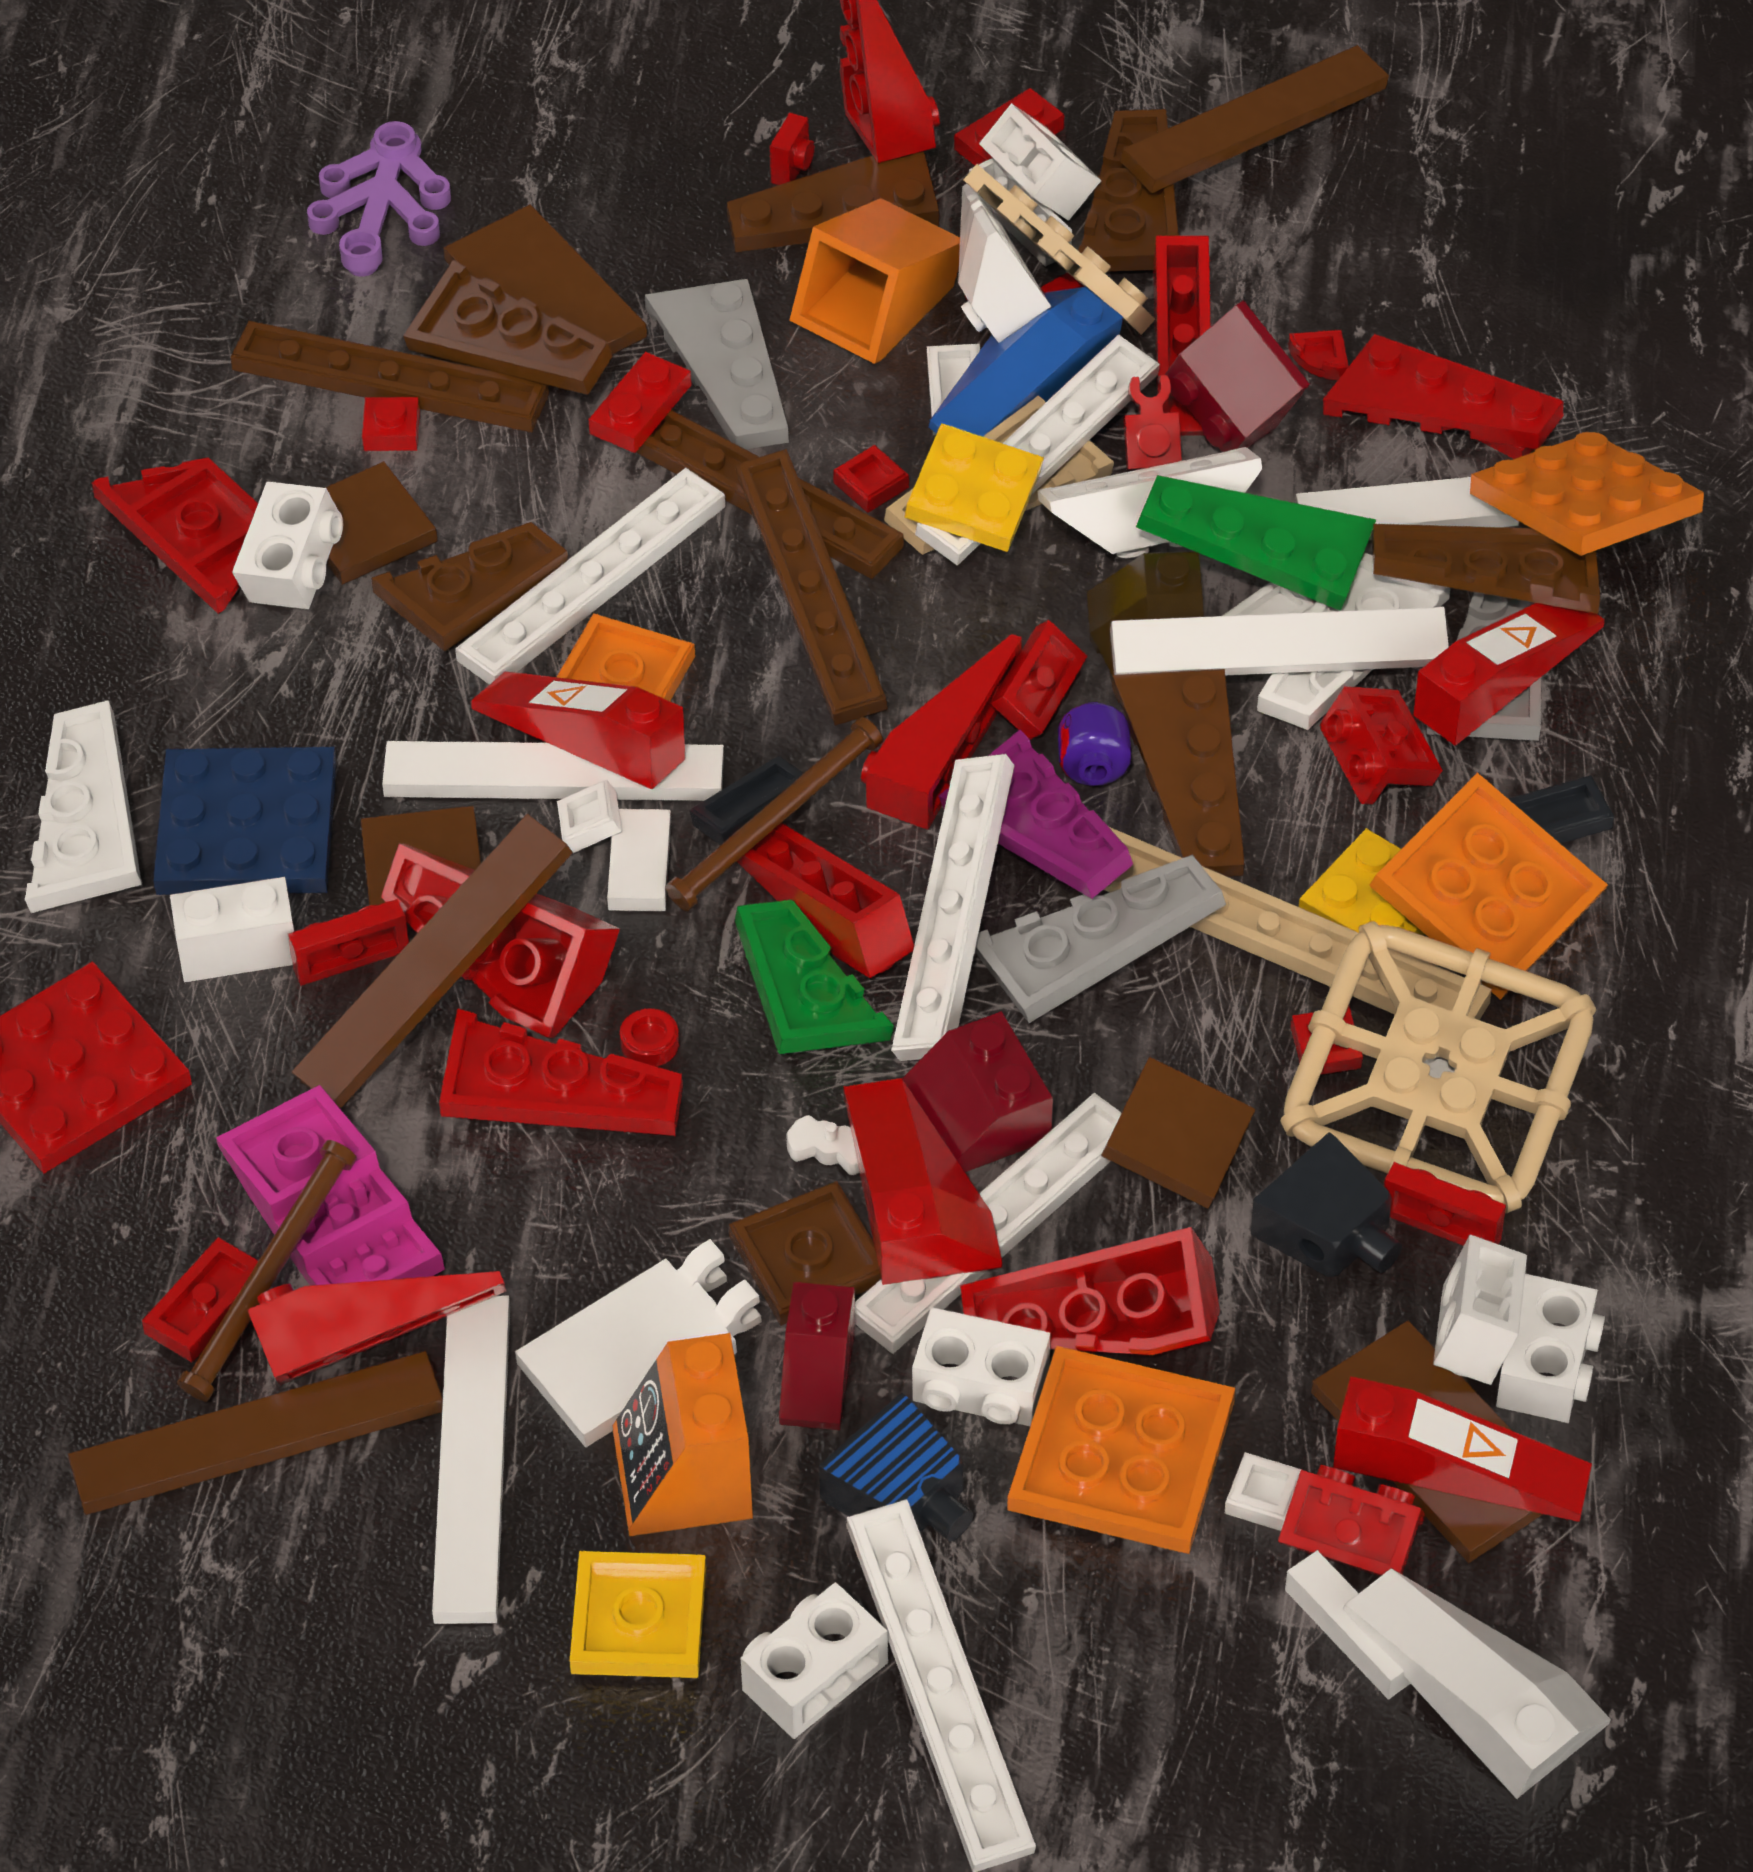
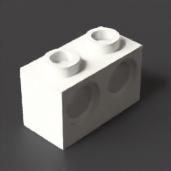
M1012 103L979 143L1034 199L1068 221L1101 182L1045 125Z
M266 482L232 571L249 602L301 609L310 608L316 589H320L324 583L326 562L332 546L340 540L343 531L342 515L327 489Z
M1471 1234L1469 1235L1443 1284L1433 1365L1450 1370L1459 1376L1469 1377L1489 1385L1492 1384L1519 1334L1527 1260L1526 1254Z
M1525 1274L1519 1334L1503 1362L1496 1407L1569 1423L1574 1400L1583 1402L1587 1400L1593 1366L1583 1364L1586 1350L1598 1352L1605 1316L1594 1314L1597 1289ZM1552 1323H1559V1324H1563V1325H1565V1326H1556V1325H1553ZM1539 1373H1550L1555 1376H1544Z
M931 1307L912 1367L913 1401L924 1403L938 1411L957 1410L984 1416L998 1424L1017 1423L1031 1426L1049 1370L1050 1333ZM944 1364H956V1365H959V1366H956V1367H944V1366H941V1365H944ZM1007 1376H1012V1377H1016V1378H1019V1379H1016V1380H1004V1379H1001V1378L1007 1377Z
M835 1582L819 1596L812 1594L803 1599L792 1612L790 1619L774 1632H764L752 1640L741 1657L742 1690L786 1733L795 1739L888 1664V1630ZM829 1634L845 1636L844 1639L838 1641L823 1639L824 1636ZM782 1672L798 1674L797 1677L792 1679L775 1677V1675Z

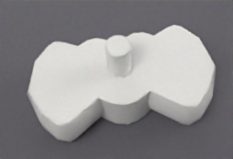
M808 1115L796 1120L786 1133L787 1151L792 1160L798 1162L815 1157L824 1165L839 1163L849 1175L860 1173L851 1127L846 1125L837 1126L835 1123L828 1121H817Z

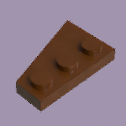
M529 522L472 542L468 552L440 561L437 555L417 561L418 569L396 577H393L390 571L371 578L373 593L445 652L504 611L568 560V553L566 549L535 524Z

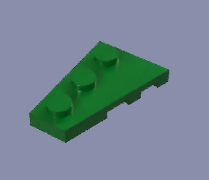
M793 900L737 906L734 921L778 1054L891 1040L894 1025L883 1011L876 1013L863 997L865 990L853 974L849 976L844 974L830 956V945Z

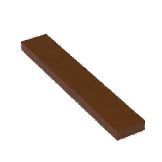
M1356 45L1123 148L1120 162L1151 193H1154L1386 89L1389 75Z
M248 321L230 357L232 370L364 398L418 397L421 410L527 432H533L549 396L547 384L495 371Z
M671 410L636 453L675 474L680 473L685 468L689 469L724 493L725 501L752 515L737 477L735 464L752 460L759 456ZM798 478L831 558L873 579L904 547V535L900 531Z
M787 449L735 464L740 485L834 725L836 726L887 710L885 694Z
M526 814L293 1069L292 1073L310 1090L320 1085L341 1109L572 855L573 852L569 846L529 814Z
M424 1351L68 1453V1458L84 1514L88 1515L441 1413L443 1399L427 1353Z

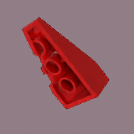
M840 0L842 12L848 25L840 27V39L843 46L846 47L848 55L847 58L840 59V75L846 117L878 163L936 148L934 127L940 125L937 104L932 96L927 97L878 1Z
M399 844L381 898L385 902L398 899L404 911L406 922L418 933L475 870L413 846ZM536 893L463 973L462 977L465 980H472L491 999L488 1003L501 1016L543 1036L555 1038L602 983L620 928L572 906Z
M898 1078L843 1086L882 1285L1002 1268V1258L990 1209L903 1079Z
M1192 1227L960 1285L963 1313L965 1315L1049 1332L1050 1349L1060 1346L1077 1351L1141 1355L1159 1354L1211 1341L1220 1313L1213 1260Z

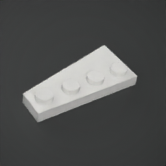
M1363 553L1341 611L1441 607L1449 600L1450 588L1373 574V556ZM1317 601L1310 613L1340 610ZM1373 669L1272 673L1258 696L1257 711L1309 730L1328 712L1344 686L1355 687Z
M109 700L54 714L45 770L48 776L46 795L41 796L38 813L41 819L39 839L34 841L31 858L34 871L32 883H27L25 901L31 913L142 885L115 716Z

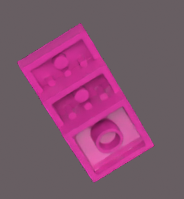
M320 1085L216 1137L218 1147L274 1235L321 1161L322 1156L319 1151L326 1140L336 1141L356 1155L357 1160L351 1170L342 1171L290 1256L309 1285L429 1277L445 1270L441 1252L412 1219L408 1201L380 1169L376 1151Z

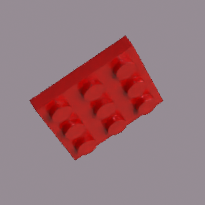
M93 961L0 1015V1124L43 1174L192 1085L188 1068Z

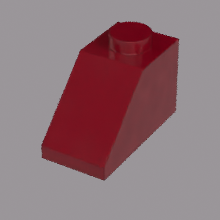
M793 1282L785 1332L779 1425L829 1430L841 1429L855 1335L854 1287Z

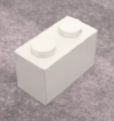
M285 877L170 895L184 982L292 965L288 934L294 932Z

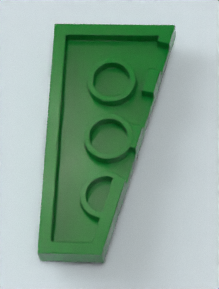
M1157 475L1136 528L1341 611L1376 519Z

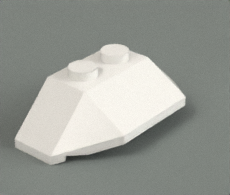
M1247 447L1063 486L1049 487L1037 490L1039 501L1053 514L1111 554L1117 553L1118 557L1131 558L1148 553L1149 546L1169 542L1170 546L1183 547L1136 528L1157 475L1245 493L1262 470L1260 457Z

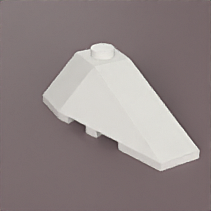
M968 184L962 186L958 284L968 301L961 308L978 332L987 327L998 343H1000L1046 311L1051 305L998 217L987 202Z
M1392 1568L1344 1605L1343 1610L1404 1670V1677L1516 1799L1598 1734L1611 1721L1566 1671Z

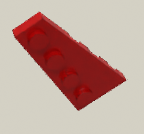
M1374 334L1323 398V415L1342 418L1344 411L1367 414L1368 422L1390 425L1392 418L1419 422L1421 431L1442 434L1443 430L1456 428L1468 430L1471 439L1513 446L1522 445L1525 448L1537 449L1541 447L1562 419L1564 401Z
M457 1009L439 1106L440 1114L443 1117L675 1136L682 1098L683 1080L680 1073L612 1053L606 1058L588 1054L582 1051L581 1044L561 1038L554 1044L527 1036L526 1028L503 1022L500 1028L478 1021L477 1014Z

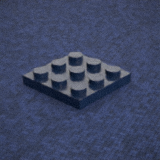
M335 747L166 749L153 880L156 895L179 894L285 877L288 893H327L336 776Z

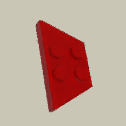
M209 457L182 462L175 467L160 466L141 470L142 480L110 485L108 477H102L91 482L94 497L216 613L219 614L226 609L240 587L232 571L258 506V503Z

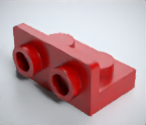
M1344 686L1320 723V729L1361 804L1373 805L1387 784L1433 786L1443 771L1398 690Z
M1324 1465L1319 1466L1317 1474L1301 1470L1278 1542L1281 1545L1309 1554L1318 1550L1327 1560L1380 1577L1391 1568L1403 1575L1418 1526L1422 1527L1425 1517L1421 1508L1413 1506L1415 1495L1383 1484H1379L1377 1493L1366 1491L1353 1486L1355 1476Z

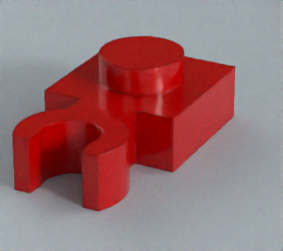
M1160 375L1158 377L1159 392L1155 397H1146L1141 393L1139 377H1132L1128 385L1129 396L1132 402L1138 406L1139 414L1125 415L1123 417L1127 470H1140L1182 461L1179 412L1163 413V403L1168 399L1171 391V384L1167 375Z

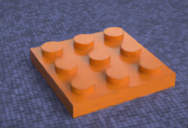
M1583 432L1576 435L1574 439L1553 446L1539 447L1535 452L1513 460L1499 461L1493 467L1471 474L1470 494L1580 556L1701 513L1704 500V492L1684 482L1679 475L1665 472L1645 461V458L1640 454L1628 452L1608 441L1606 436L1595 432Z
M1477 772L1375 875L1369 886L1429 938L1474 953L1476 948L1490 952V959L1528 972L1599 898L1608 884ZM1484 981L1481 982L1484 986L1492 989L1491 992L1500 1000L1510 991Z
M1056 1346L1008 1494L1007 1510L1190 1554L1235 1402L1236 1388Z

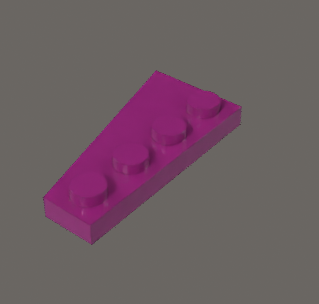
M1021 730L988 755L1006 754L1014 764L998 839L999 845L1091 899L1133 865L1126 845L1094 810L1089 811L1081 802L1078 792L1069 783L1065 784L1055 773L1053 765L1043 754L1039 755L1032 748L1029 738ZM949 788L939 795L943 809H945Z

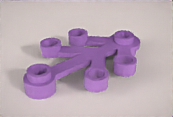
M393 121L381 125L374 133L369 150L340 164H331L322 168L319 172L320 190L324 196L330 199L315 201L307 209L310 230L316 234L325 235L334 232L339 227L340 216L366 204L359 228L344 234L339 242L341 262L355 276L364 277L373 274L382 262V246L379 236L389 204L407 222L409 238L414 244L428 246L434 244L440 237L438 217L432 212L425 211L402 187L397 179L400 169H402L419 186L421 204L431 210L445 208L450 203V183L445 177L436 175L419 157L422 150L420 138L413 128L404 122ZM378 168L375 177L351 188V179Z

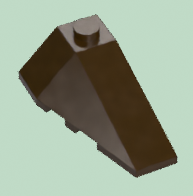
M1198 552L1143 553L1087 592L1090 642L1096 653H1101L1110 670L1109 678L1111 682L1114 675L1110 634L1112 621L1204 617Z

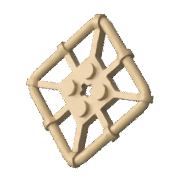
M1371 921L1359 926V933L1354 936L1345 950L1322 1009L1315 1011L1308 1028L1312 1034L1286 1095L1284 1116L1280 1122L1287 1136H1295L1298 1140L1311 1147L1330 1132L1364 1166L1388 1174L1394 1162L1412 1169H1423L1448 1183L1467 1190L1481 1191L1489 1195L1493 1200L1506 1204L1505 1213L1512 1212L1522 1207L1521 1200L1528 1195L1535 1184L1557 1123L1560 1120H1564L1571 1106L1568 1094L1592 1034L1593 1015L1596 1012V1007L1589 995H1581L1578 991L1565 984L1490 959V952L1476 948L1474 953L1400 927L1378 925L1375 921ZM1388 949L1466 975L1453 1010L1451 1011L1414 998ZM1368 957L1397 1010L1386 1037L1353 1026L1343 1020ZM1482 981L1559 1007L1507 1029L1468 1017ZM1568 1029L1545 1089L1536 1090L1500 1077L1510 1051ZM1333 1044L1362 1052V1054L1377 1059L1366 1085L1313 1106L1309 1105ZM1441 1057L1448 1060V1064L1454 1067L1455 1071L1454 1073L1444 1071L1440 1079L1433 1078L1429 1075L1430 1066L1424 1062L1428 1059ZM1491 1099L1535 1114L1511 1177L1506 1174L1481 1127ZM1369 1107H1375L1409 1119L1396 1151L1336 1131L1324 1125ZM1425 1125L1465 1139L1488 1184L1413 1158Z

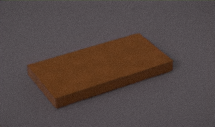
M531 204L444 247L445 261L449 265L454 260L466 266L470 275L480 280L486 277L500 284L502 291L515 299L520 300L524 297L538 305L540 312L551 318L560 316L608 342L612 355L647 337L646 323Z
M1409 1320L1312 1381L1311 1393L1338 1422L1350 1376L1415 1390L1511 1430L1461 1376L1450 1370L1433 1365L1435 1348ZM1393 1481L1401 1490L1415 1495L1413 1504L1423 1510L1425 1517L1468 1563L1543 1515L1541 1513Z

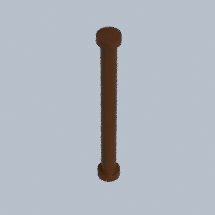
M865 717L857 719L851 725L852 732L694 869L682 879L674 877L667 883L665 889L671 900L682 910L689 911L697 904V895L866 749L875 750L883 742V737L878 728Z
M333 1140L325 1141L319 1151L322 1156L321 1161L190 1372L183 1371L176 1382L177 1385L192 1397L205 1402L210 1399L215 1391L211 1385L251 1321L248 1309L259 1305L257 1297L270 1290L342 1171L351 1170L356 1162V1155L344 1145Z

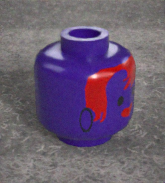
M1090 702L1071 709L1063 716L1058 726L1059 765L1065 775L1080 784L1100 786L1114 782L1126 773L1131 763L1130 725L1122 712L1113 706Z

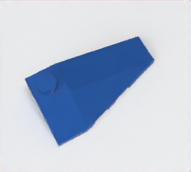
M1087 287L1043 293L1051 307L1000 343L991 334L930 419L929 428L937 434L941 423L983 437L1035 397L1040 396L1047 402L1118 334L1120 335L1123 316Z

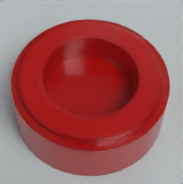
M651 1008L641 1009L630 1014L620 1027V1043L625 1058L656 1067L669 1062L676 1055L679 1048L678 1026L674 1018L662 1010Z

